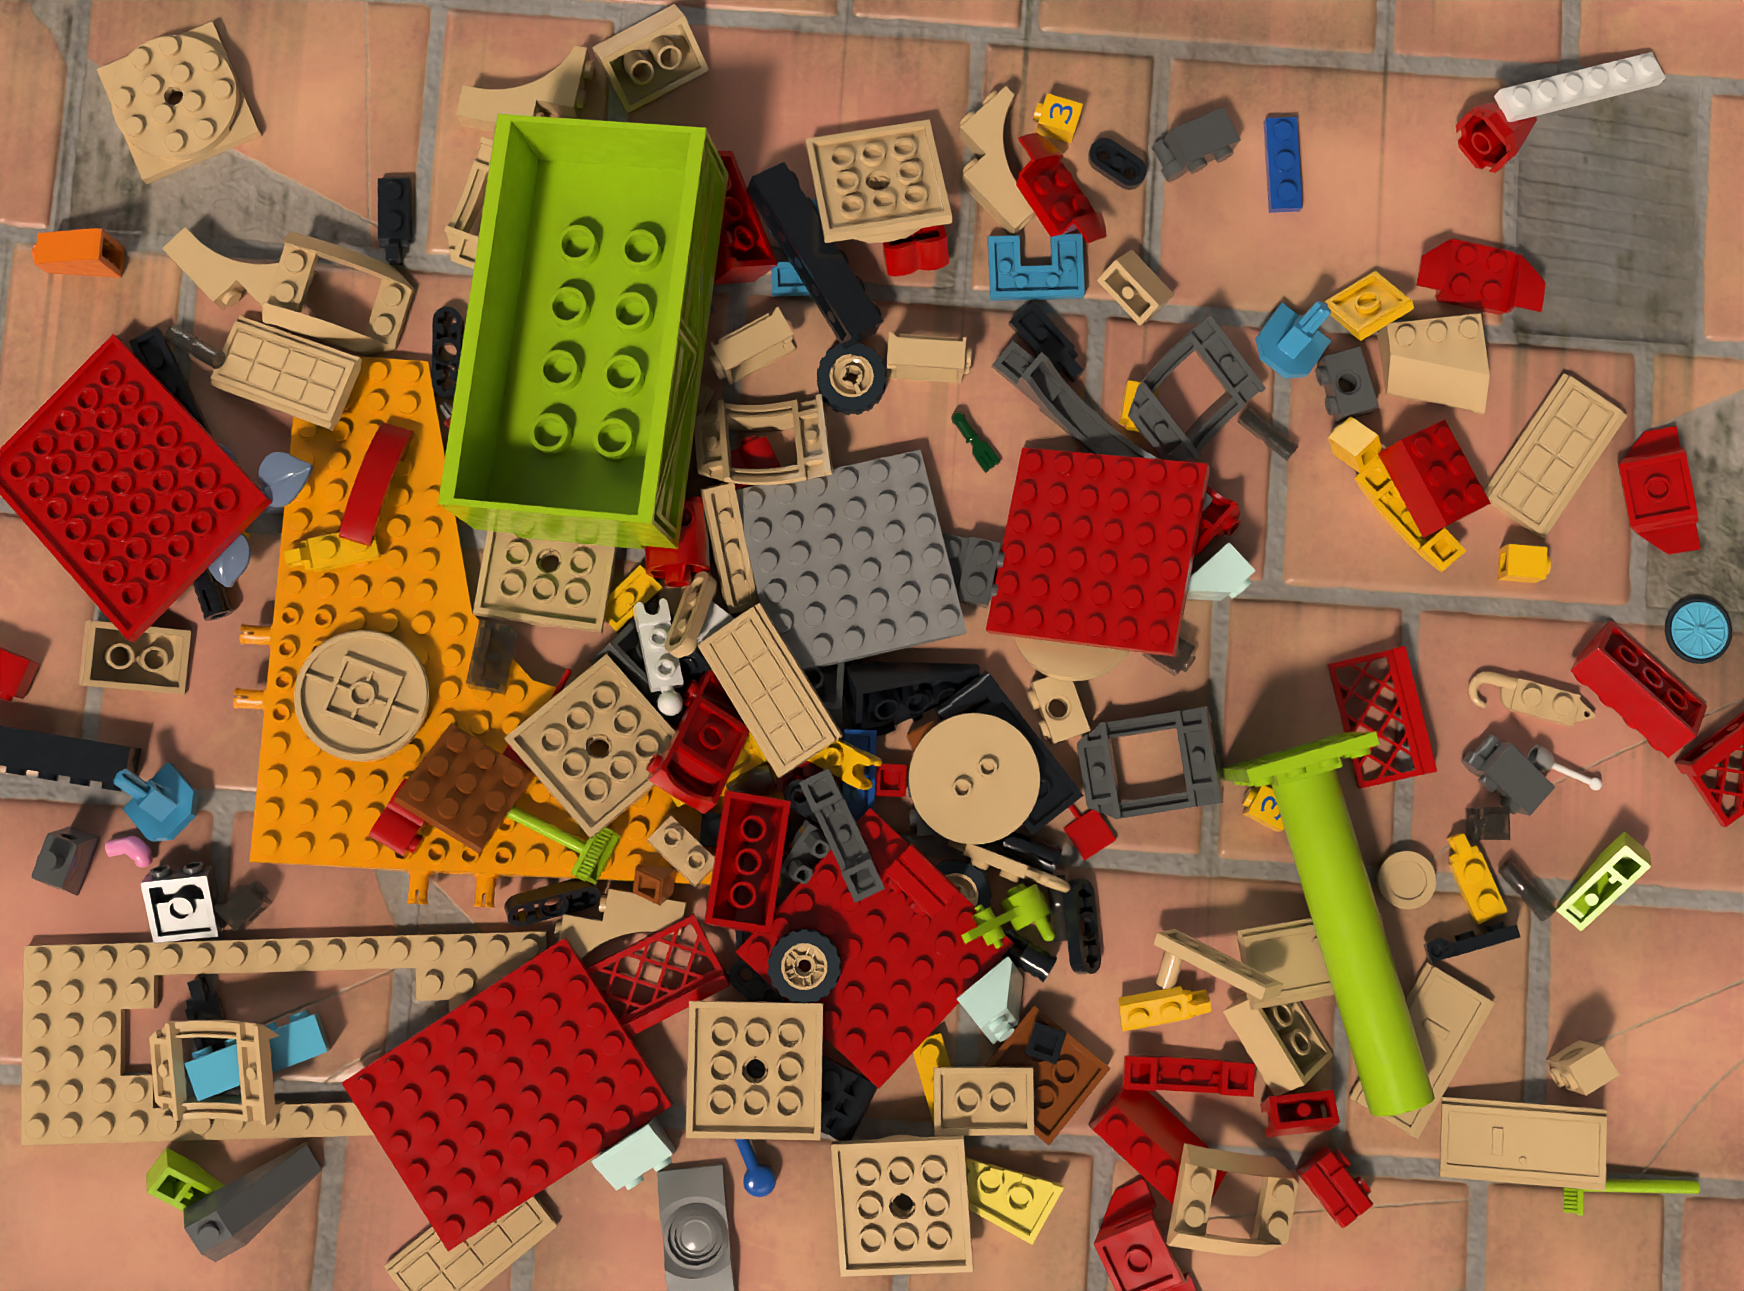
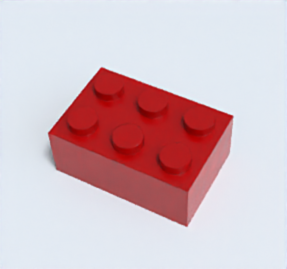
M1445 419L1399 440L1378 453L1423 538L1491 504Z

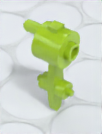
M1022 883L1007 891L1009 898L1000 902L1006 913L995 917L991 907L984 909L982 904L975 907L977 914L973 915L972 918L977 927L961 935L963 941L966 944L982 936L987 946L994 944L997 949L1003 946L1000 939L1006 937L1001 925L1009 921L1015 931L1035 922L1045 941H1052L1055 938V932L1046 917L1052 912L1047 905L1048 901L1043 892H1040L1037 884L1026 888L1025 884Z

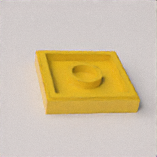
M1377 271L1324 301L1331 310L1330 315L1360 341L1414 309L1413 301Z

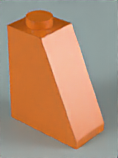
M102 228L45 232L37 234V243L33 245L32 257L34 264L46 273L122 278L125 247Z

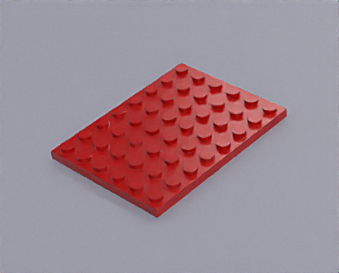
M112 334L0 448V495L121 634L128 641L134 643L273 502L134 352L115 334Z
M567 937L342 1082L345 1090L448 1252L673 1105L668 1094L623 1027L620 1019Z

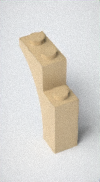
M574 46L559 66L544 77L529 84L509 89H482L463 85L456 116L461 126L495 133L497 114L544 117L543 112L578 119L580 108L584 109L586 106L587 90L584 89L586 80H591L594 61L590 59L587 48Z
M1005 86L999 93L996 90L990 93L982 104L984 106L976 113L974 111L969 112L960 122L959 139L979 159L978 161L975 158L965 166L962 171L964 174L961 185L1010 236H1016L1035 218L1036 214L1016 186L1017 182L1009 169L1005 156L1003 128L1014 100V94Z
M186 227L162 248L222 310L236 304L242 296L241 293L245 290L263 307V302H267L279 264H249L226 258L202 244ZM314 270L310 285L314 280V276L318 273L316 270Z
M611 888L608 889V895L602 894L599 913L604 914L603 920L574 914H564L563 920H557L554 939H559L560 941L567 937L581 960H583L598 946L613 938L635 932H659L686 917L688 902L668 898L659 906L633 892ZM684 927L678 930L677 935L683 934Z

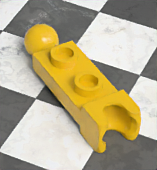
M840 738L808 759L809 762L824 770L829 768L831 773L841 778L842 781L862 790H868L873 786V782L865 777L864 768L871 765H882V760L877 756L861 750Z

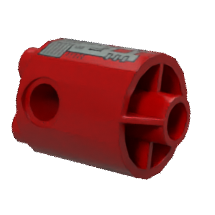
M688 497L684 501L678 549L645 546L646 574L650 577L665 579L666 586L691 585V578L702 571L709 573L708 525L702 497Z

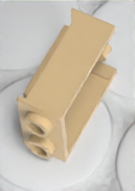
M776 307L771 316L767 313L717 340V345H714L712 341L710 345L713 353L708 356L719 380L725 377L730 386L795 351V347L791 342L794 334L779 307Z
M889 332L886 379L961 384L963 374H969L972 348L966 347V337H963L961 342L958 341V338L909 334H900V337H897L892 332Z

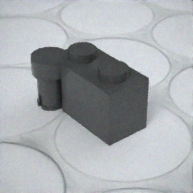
M1224 107L1171 129L1165 136L1164 141L1162 139L1152 146V150L1163 167L1161 172L1166 181L1171 182L1180 178L1188 171L1194 174L1202 170L1210 161L1216 160L1219 163L1228 159L1234 154L1233 149L1241 139Z
M1488 734L1474 752L1469 751L1461 760L1462 764L1471 773L1480 777L1478 782L1482 787L1491 793L1495 792L1501 798L1500 804L1508 812L1514 815L1520 813L1530 816L1553 791L1555 786L1512 743L1500 742L1498 744L1500 740L1494 735Z

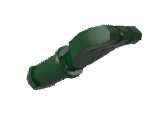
M955 411L951 416L953 425H956L966 439L965 442L971 444L972 455L985 473L1001 462L986 442L978 438L979 433H976L965 418L966 415L961 411Z

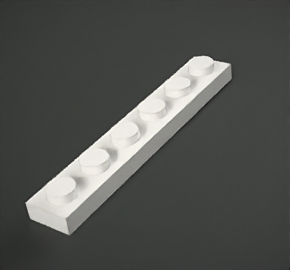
M1649 52L1503 88L1496 93L1494 98L1508 122H1513L1657 86L1666 77L1653 53Z

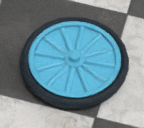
M1701 597L1687 598L1674 606L1667 616L1665 622L1666 641L1671 650L1681 659L1694 664L1710 663L1721 657L1730 645L1732 639L1731 620L1726 611L1716 602Z

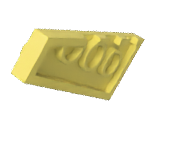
M966 1157L970 1210L1032 1245L1062 1193L1064 1184Z

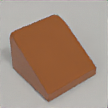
M931 721L907 733L906 739L913 753L923 737L937 725L936 721Z
M638 864L635 867L633 893L660 906L673 894L676 869Z

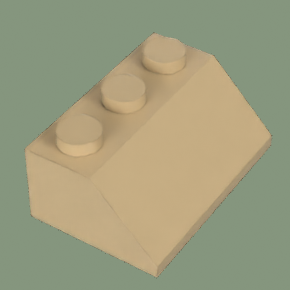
M675 4L592 47L604 74L627 114L709 71L685 15Z
M1245 993L1223 1010L1230 1026L1235 1030L1247 1054L1254 1061L1274 1096L1305 1085L1333 1057L1332 1052L1300 1001L1251 1010L1247 994Z

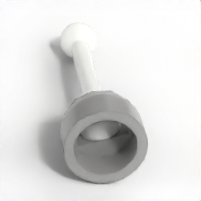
M1540 745L1533 746L1527 755V759L1542 773L1552 768L1589 784L1592 790H1599L1602 787L1601 779H1591L1555 763L1553 754L1547 748Z

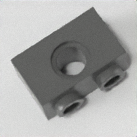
M1360 346L1324 356L1317 363L1318 367L1315 370L1316 378L1319 385L1324 386L1327 395L1325 407L1327 413L1330 416L1333 415L1335 423L1345 421L1350 416L1356 418L1371 414L1379 407ZM1338 380H1346L1351 386V392L1342 391L1339 388Z

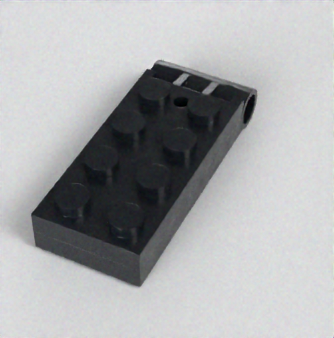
M986 670L935 708L942 721L969 713H981L998 717L1019 730L1030 743L1036 755L1040 772V787L1036 803L1028 818L1022 824L1030 836L1084 796Z
M823 1055L822 1093L827 1091L831 1094V1097L829 1099L822 1097L821 1132L830 1135L838 1141L852 1140L878 1088L866 1076ZM758 1059L749 1061L747 1072L751 1077L760 1078L765 1074L766 1068L762 1061Z

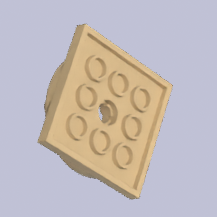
M213 21L180 35L152 39L137 47L127 57L96 69L111 103L112 113L117 126L123 133L140 176L146 184L262 137L222 38ZM176 91L182 92L183 97L178 104L171 105L167 103L172 93Z
M930 119L806 139L825 243L849 239L869 244L890 242L907 238L921 228L952 223V213ZM882 186L885 189L873 190L872 188Z
M487 531L473 614L476 616L525 622L540 627H562L603 633L609 592L615 573L617 547L519 538L513 533ZM550 555L558 557L560 565L555 570L547 572L542 568V562L545 557Z
M606 654L504 739L543 783L548 792L557 799L589 838L592 839L626 809L641 800L655 786V784L648 780L650 772L646 770L647 764L654 754L661 755L668 748L675 731ZM597 740L605 741L609 746L606 756L597 757L592 755L590 752L592 743Z
M689 1001L686 1138L821 1140L824 1003ZM754 1059L762 1061L766 1068L765 1074L760 1078L751 1077L747 1072L749 1061Z
M893 1135L881 1139L832 1141L831 1155L840 1277L973 1272L970 1194L964 1135L939 1137ZM904 1193L912 1199V1207L907 1210L898 1208L894 1201L895 1197Z

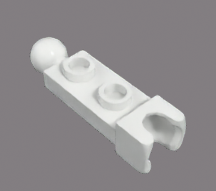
M664 598L660 599L657 614L655 615L648 614L643 603L637 602L634 605L633 614L639 634L650 692L661 691L662 694L658 698L659 710L666 716H674L683 708V699L679 693L674 691V688L683 687L684 682L679 658L674 657L664 646L671 627L668 602Z

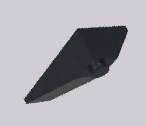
M874 661L845 666V696L852 729L877 730V736L895 731V725L912 718L913 722L923 718L922 713L941 705L979 676L980 667L978 664Z

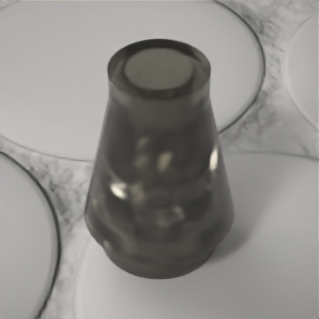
M758 764L735 780L726 783L727 791L757 796L770 795V791L777 789L768 764L761 767Z

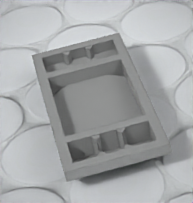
M723 1164L658 1171L659 1214L663 1235L667 1291H735Z

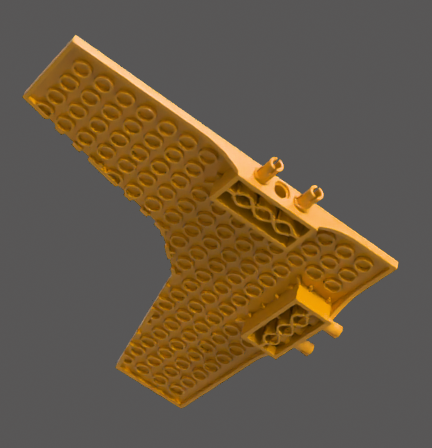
M359 357L363 359L360 365L362 368L338 425H335L333 431L293 416L290 455L308 462L314 467L301 492L290 504L284 507L273 623L271 626L242 624L240 631H244V634H240L241 644L270 646L267 687L264 690L235 688L234 695L237 698H233L235 709L250 708L263 709L264 711L249 862L407 872V874H410L407 904H417L418 898V904L428 905L429 877L433 873L473 875V877H476L473 907L483 908L484 894H486L485 907L495 908V883L499 876L579 879L571 874V871L580 853L508 817L481 854L430 824L426 826L422 833L425 839L416 854L410 853L407 858L372 839L369 833L378 817L387 807L404 778H410L451 723L503 754L508 745L504 738L515 730L519 723L522 724L549 702L556 687L532 680L473 614L457 518L438 504L445 450L435 393L432 387L429 362ZM382 422L414 431V436L404 462L400 461L381 511L382 519L376 532L381 559L321 572H315L314 570L306 571L305 565L289 568L286 565L284 551L301 548L300 542L308 540V538L340 531L347 502L359 468ZM357 630L385 633L403 642L412 650L423 665L430 686L428 713L421 729L413 740L397 753L369 762L343 760L319 748L302 729L294 704L296 680L309 655L328 639L345 632ZM666 721L676 732L677 727ZM602 740L593 742L590 747L591 754L597 757L606 756L609 750L608 744ZM767 761L727 783L717 804L708 812H722L725 790L784 800L783 793H776L777 775ZM535 776L515 807L587 842L589 836ZM655 785L641 800L630 806L606 826L620 835L621 838L618 839L616 847L614 846L615 849L610 854L611 857L608 858L609 861L606 862L605 868L602 869L603 872L600 873L599 880L634 881L635 867L638 864L674 868L648 843L647 839L672 816L700 843L702 812L687 804L677 808L671 795ZM703 846L715 857L716 847ZM676 870L675 883L690 884ZM712 871L700 885H710ZM780 874V877H779L778 888H781V884H782V875H781V874Z

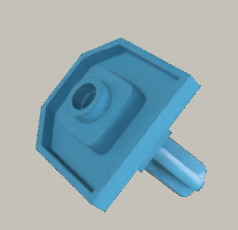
M1317 301L1301 317L1281 303L1255 338L1260 360L1285 379L1306 377L1331 343L1329 338L1317 330L1331 314L1328 304Z
M167 762L147 782L128 769L120 770L116 774L114 784L133 797L123 807V810L148 840L153 842L174 840L196 817L199 793L174 764Z

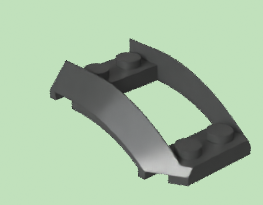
M1209 315L1175 344L1142 380L1137 388L1128 417L1162 460L1180 461L1192 458L1197 459L1201 456L1200 452L1210 439L1246 406L1247 401L1258 392H1263L1266 387L1215 319ZM1195 351L1226 392L1184 434L1153 393L1165 378Z
M1207 706L1099 723L1089 734H1086L1077 742L1087 807L1114 819L1223 803L1224 786L1221 787L1211 727L1213 721ZM1177 729L1187 792L1121 802L1111 738Z

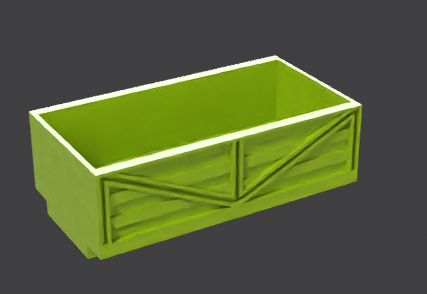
M497 114L438 500L439 505L475 530L513 533L519 538L643 550L645 546L678 549L728 182V172L707 128Z

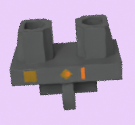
M805 820L794 837L790 835L786 837L785 843L788 846L783 852L780 870L781 875L798 884L808 883L813 876L812 867L818 858L826 857L831 849L823 830Z

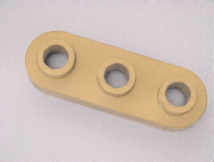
M705 571L691 578V585L686 586L664 645L665 649L676 658L688 656L696 649L699 633L707 619L706 614L712 599L716 595L717 581Z

